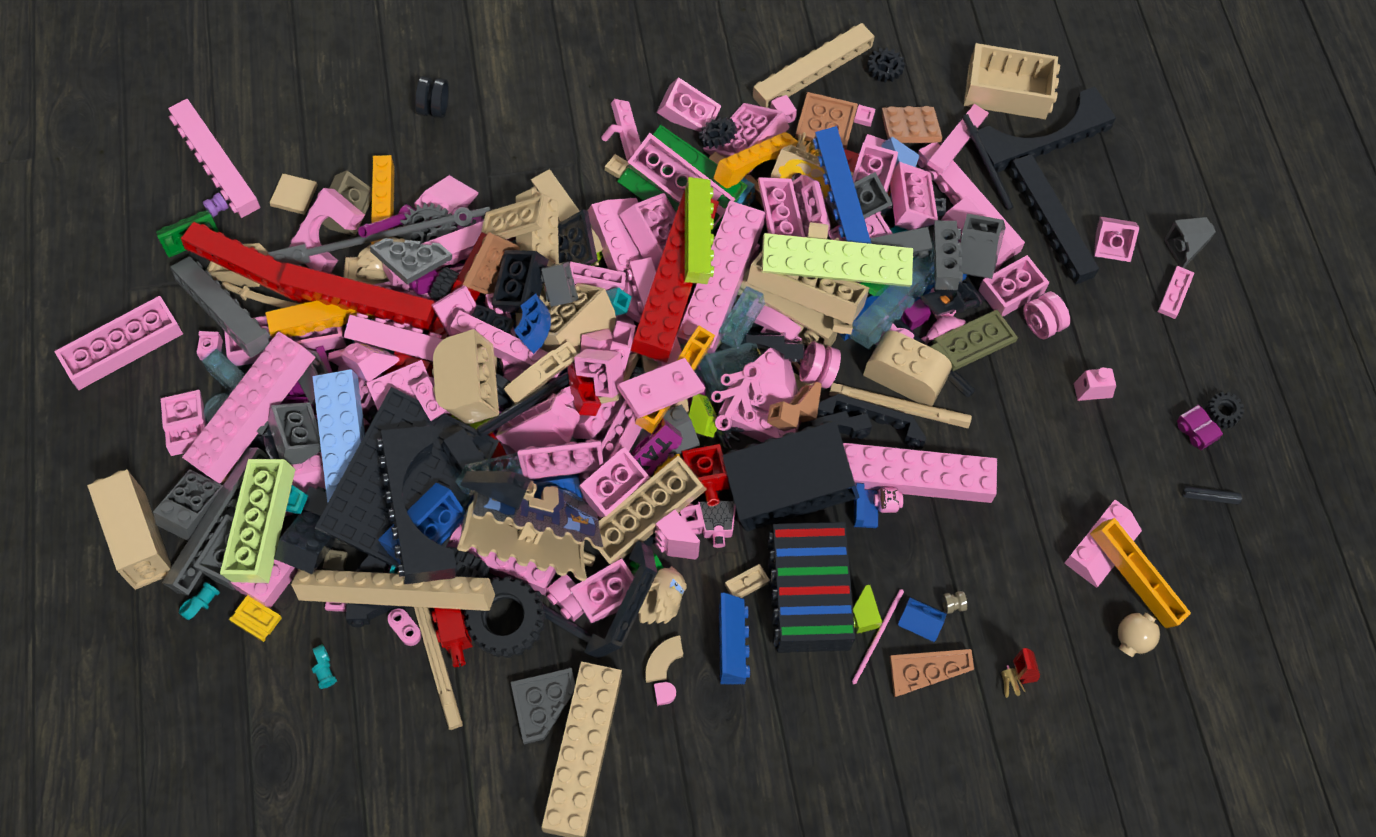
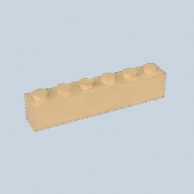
M550 169L531 179L534 186L531 189L558 201V223L579 212ZM592 229L596 253H598L603 248L599 237Z

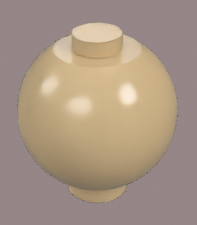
M1146 612L1144 615L1133 613L1126 616L1118 627V638L1121 642L1119 649L1131 657L1135 653L1143 654L1154 649L1160 638V630L1155 623L1156 619Z

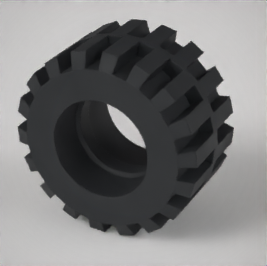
M447 547L454 551L457 567L455 577L486 578L489 567L484 561L472 553L459 551L455 547Z

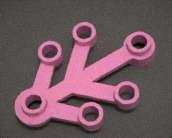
M750 362L744 366L743 371L730 375L724 374L721 377V383L726 386L732 385L734 381L744 380L738 387L712 393L711 398L717 403L722 402L725 398L734 396L725 414L718 416L715 420V425L719 430L726 431L731 428V418L741 400L745 411L744 418L750 422L756 420L757 413L752 409L748 388L752 384L755 394L753 399L756 404L762 405L766 402V396L762 393L759 379L762 376V368L759 364ZM751 369L756 370V374L754 376L750 375ZM727 376L730 377L729 383H725L724 381L725 377ZM717 393L721 395L719 400L715 399ZM759 395H762L763 400L761 402L757 401V397ZM749 412L753 413L752 419L748 418ZM726 419L728 424L724 427L722 421Z

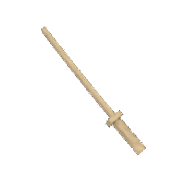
M228 282L222 283L223 289L240 295L245 301L249 298L281 308L299 305L298 303L250 291L247 286L241 288Z

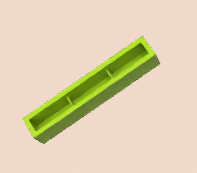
M688 177L685 186V282L708 284L709 278L713 277L714 266H711V261L714 258V250H711V245H713L714 234H711L714 219L711 218L714 204L711 203L713 187H711L710 179Z

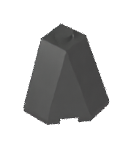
M1207 217L1176 220L1164 241L1179 266L1185 268L1211 240L1216 231Z

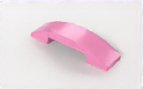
M746 300L735 317L743 322L746 319L775 333H786V340L793 341L801 331V327L785 315L753 301Z

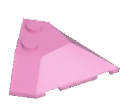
M769 348L754 361V363L759 364L762 368V376L759 379L762 393L766 396V402L762 405L756 404L753 399L755 394L752 384L748 388L751 405L768 412L770 405L782 401L789 404L798 393L791 362L789 359H784V354ZM751 369L750 375L754 376L756 374V370ZM744 379L734 381L727 390L740 386ZM759 395L757 397V401L761 402L763 400L762 395Z

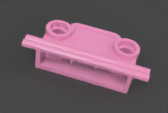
M566 390L529 408L497 428L496 438L503 444L510 445L517 453L518 450L529 446L545 447L548 444L563 445L570 442L574 429L580 420L579 413L565 405L574 400L573 395Z

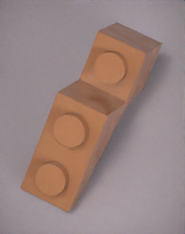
M815 382L812 385L803 386L789 404L782 401L770 405L767 423L782 431L797 428L799 421L807 422L817 419L822 384Z

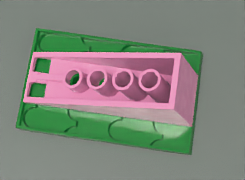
M662 125L658 127L653 135L651 133L648 134L629 159L628 168L617 181L643 201L665 193L674 211L677 213L688 177L710 179L711 187H713L712 199L719 201L711 234L722 221L729 201L736 202L748 186L740 181L738 184L726 189L713 179L718 164Z

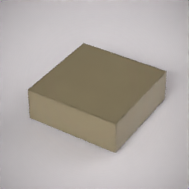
M329 550L325 556L323 570L344 571L348 553L345 551Z

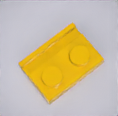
M247 595L229 620L264 642L268 634L270 635L282 617Z

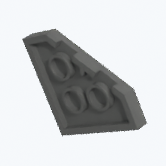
M384 238L370 246V252L407 285L452 260V253L440 243L424 245L420 244V241L405 240L403 243L393 242V239Z
M572 668L511 682L523 744L546 738L574 693L575 681Z

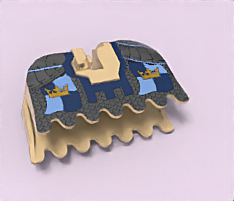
M530 481L519 509L475 492L474 500L463 518L461 536L457 546L459 551L467 552L470 547H474L477 549L478 554L484 557L488 556L490 552H494L501 561H508L509 557H514L521 566H527L531 561L541 571H546L549 566H552L558 575L565 576L568 571H571L578 580L586 581L584 540L590 541L592 547L598 550L603 549L597 513L586 501L569 491L555 486L545 487L542 491L541 499L534 498L536 484L533 481Z

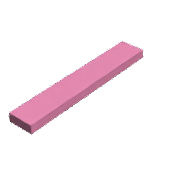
M976 104L967 112L977 129L989 114ZM963 119L927 163L928 166L941 174L971 138L966 131L967 127Z

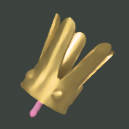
M1007 665V670L1001 672L1005 697L1009 696V681L1013 686L1015 694L1020 696L1016 670L1009 669ZM1018 680V682H1019L1020 686L1022 687L1023 691L1026 692L1025 689H1024V687L1022 686L1020 680Z

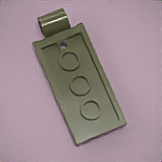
M995 310L936 337L932 341L933 345L930 348L945 355L952 364L951 370L955 371L1016 342L1018 337L999 311Z

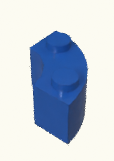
M537 294L521 305L523 311L522 319L514 329L521 341L533 354L543 346L551 326L550 312Z

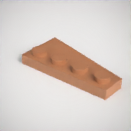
M971 649L889 656L894 697L974 670Z

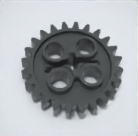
M424 203L423 208L416 205V211L411 208V215L404 214L407 220H401L404 226L418 223L421 219H424L425 222L429 221L430 217H432L431 220L451 216L452 214H448L449 211L446 208L442 210L441 205L435 207V204L431 203L430 207H428ZM454 222L442 225L440 228L432 227L398 235V237L411 241L421 237L420 244L458 231V228L454 226L457 224Z

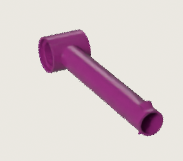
M406 204L400 209L398 215L359 227V235L366 238L367 236L403 225L401 220H407L404 214L411 215L410 209L412 207Z

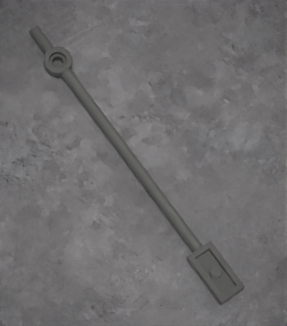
M459 207L454 212V215L382 231L366 238L357 237L307 249L305 243L268 252V255L280 263L305 264L311 262L309 256L454 222L460 226H466L470 224L472 218L484 216L486 212L490 211V207L472 211L466 207ZM464 213L466 214L467 218L465 220H461L459 215Z

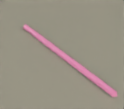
M903 589L899 590L852 680L853 684L857 683L904 593Z

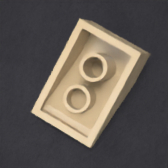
M260 243L243 244L248 248H255L265 256L268 255V251ZM210 261L207 271L214 280L242 287H259L260 285Z

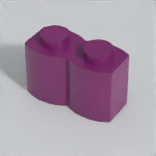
M1199 405L1182 414L1177 420L1180 431L1190 437L1191 444L1199 450H1203L1216 442L1223 434L1217 424L1209 418L1205 410Z

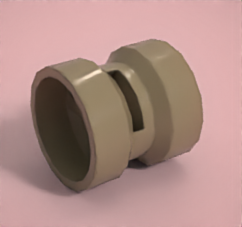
M963 591L956 592L954 595L950 593L942 594V605L946 614L953 613L954 610L960 612L967 610V599Z

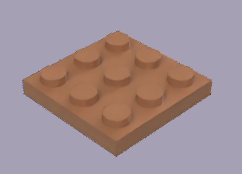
M807 92L795 138H799L798 134H801L802 139V133L805 132L804 140L811 141L815 138V132L837 126L843 148L846 149L858 104Z
M907 106L882 108V118L888 139L894 137L901 143L942 142V134L934 107Z
M488 232L482 241L478 254L474 257L470 270L465 275L463 285L486 295L494 293L504 251L519 250L520 246Z

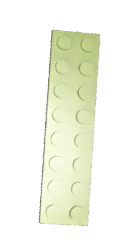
M767 233L763 235L762 273L906 287L912 285L913 248Z

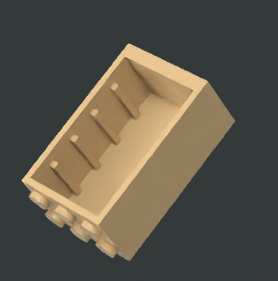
M976 43L968 68L964 106L972 107L976 104L985 110L1046 119L1048 113L1052 112L1053 103L1057 99L1055 89L1058 87L1059 78H1056V75L1059 74L1060 70L1058 57Z
M128 470L118 471L110 477L98 479L92 484L87 485L116 570L135 590L165 578L172 566L155 523L147 496Z

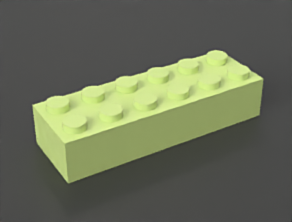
M248 459L220 574L231 582L269 583L274 557L295 473V468L284 459Z

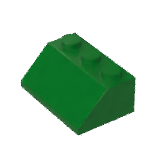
M209 210L199 212L194 216L182 219L175 224L165 226L156 231L157 237L169 258L186 251L181 238L193 222L200 225L204 224L210 230L219 232Z

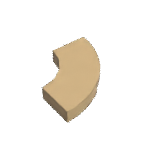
M680 635L665 640L653 651L646 666V683L666 680L670 664L676 659L683 657Z

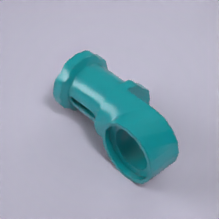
M205 582L203 584L204 587L197 596L183 603L179 609V614L187 620L193 618L201 607L208 609V604L220 592Z
M321 644L313 648L318 664L312 668V672L316 674L319 680V688L323 689L334 685L337 679L333 677L330 671V658L324 645Z

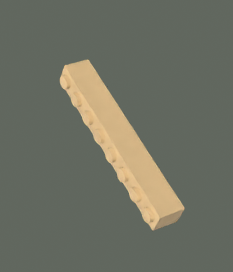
M863 23L851 27L849 31L839 34L835 39L824 43L817 50H812L805 57L797 59L796 62L785 66L778 73H774L766 80L758 82L753 88V98L761 107L770 108L771 101L775 98L793 95L872 48L875 36Z

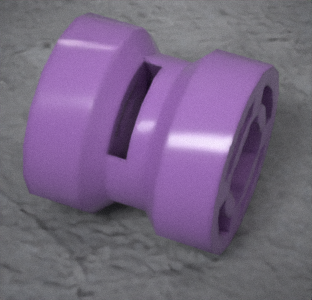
M220 193L213 195V198L203 201V205L206 210H209L212 217L217 216L221 210L225 211L229 208Z

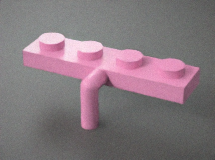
M614 99L611 105L617 125H611L601 138L603 141H607L614 132H618L626 159L629 161L641 145L629 102Z

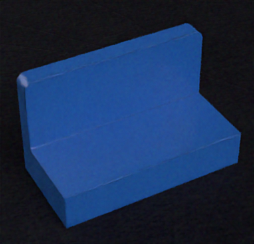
M857 483L856 487L860 498L854 500V527L877 528L878 506H874V494H877L878 491L865 490V484Z
M909 598L898 626L935 642L947 614Z

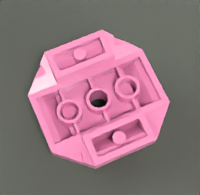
M801 175L792 182L804 234L808 238L810 222L829 225L828 231L831 229L819 182L809 176ZM766 219L765 222H766L767 231H768V234H770V233H769L768 224H767V219Z

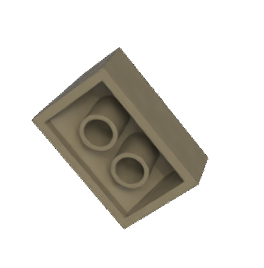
M349 171L335 175L329 189H335L365 214L372 200V188ZM331 217L326 218L322 224L330 230L355 236L361 222L356 230L344 229Z

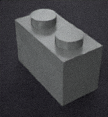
M569 261L541 269V279L545 283L547 290L546 298L550 302L551 307L578 300Z

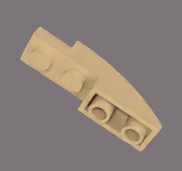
M567 341L530 366L504 388V391L516 404L575 362L574 357L578 353Z

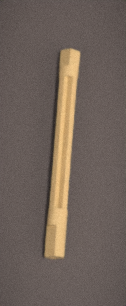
M832 383L829 393L830 396L842 394L891 410L964 428H969L972 418L971 415Z
M414 607L449 730H453L463 726L442 651L436 637L430 610L428 607Z

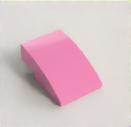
M200 390L161 398L162 423L165 431L166 447L171 456L186 453L207 425Z

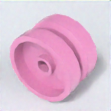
M1047 292L1039 296L1038 299L1026 303L1024 306V316L1029 328L1038 338L1043 340L1055 335L1056 332L1064 330L1070 324V315L1065 303L1053 292Z
M811 342L805 350L804 359L801 360L799 369L800 380L809 384L819 382L822 384V388H829L839 370L840 350L831 346L825 348L821 343Z

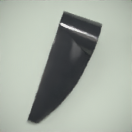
M268 425L263 435H258L257 438L264 443L269 459H280Z

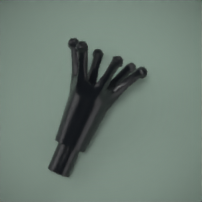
M731 427L729 430L722 431L717 428L715 433L720 438L723 448L726 449L728 446V449L732 450L727 439L731 437L738 442L741 440L734 436L731 431L743 432L744 429Z

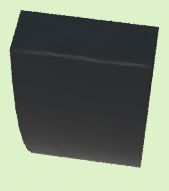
M478 304L471 315L508 334L515 323L513 319L496 314L494 310Z

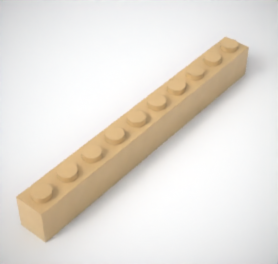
M298 569L291 583L300 601L489 611L495 597L489 578L455 577L453 579L404 584L403 577L392 573L315 570L313 574Z

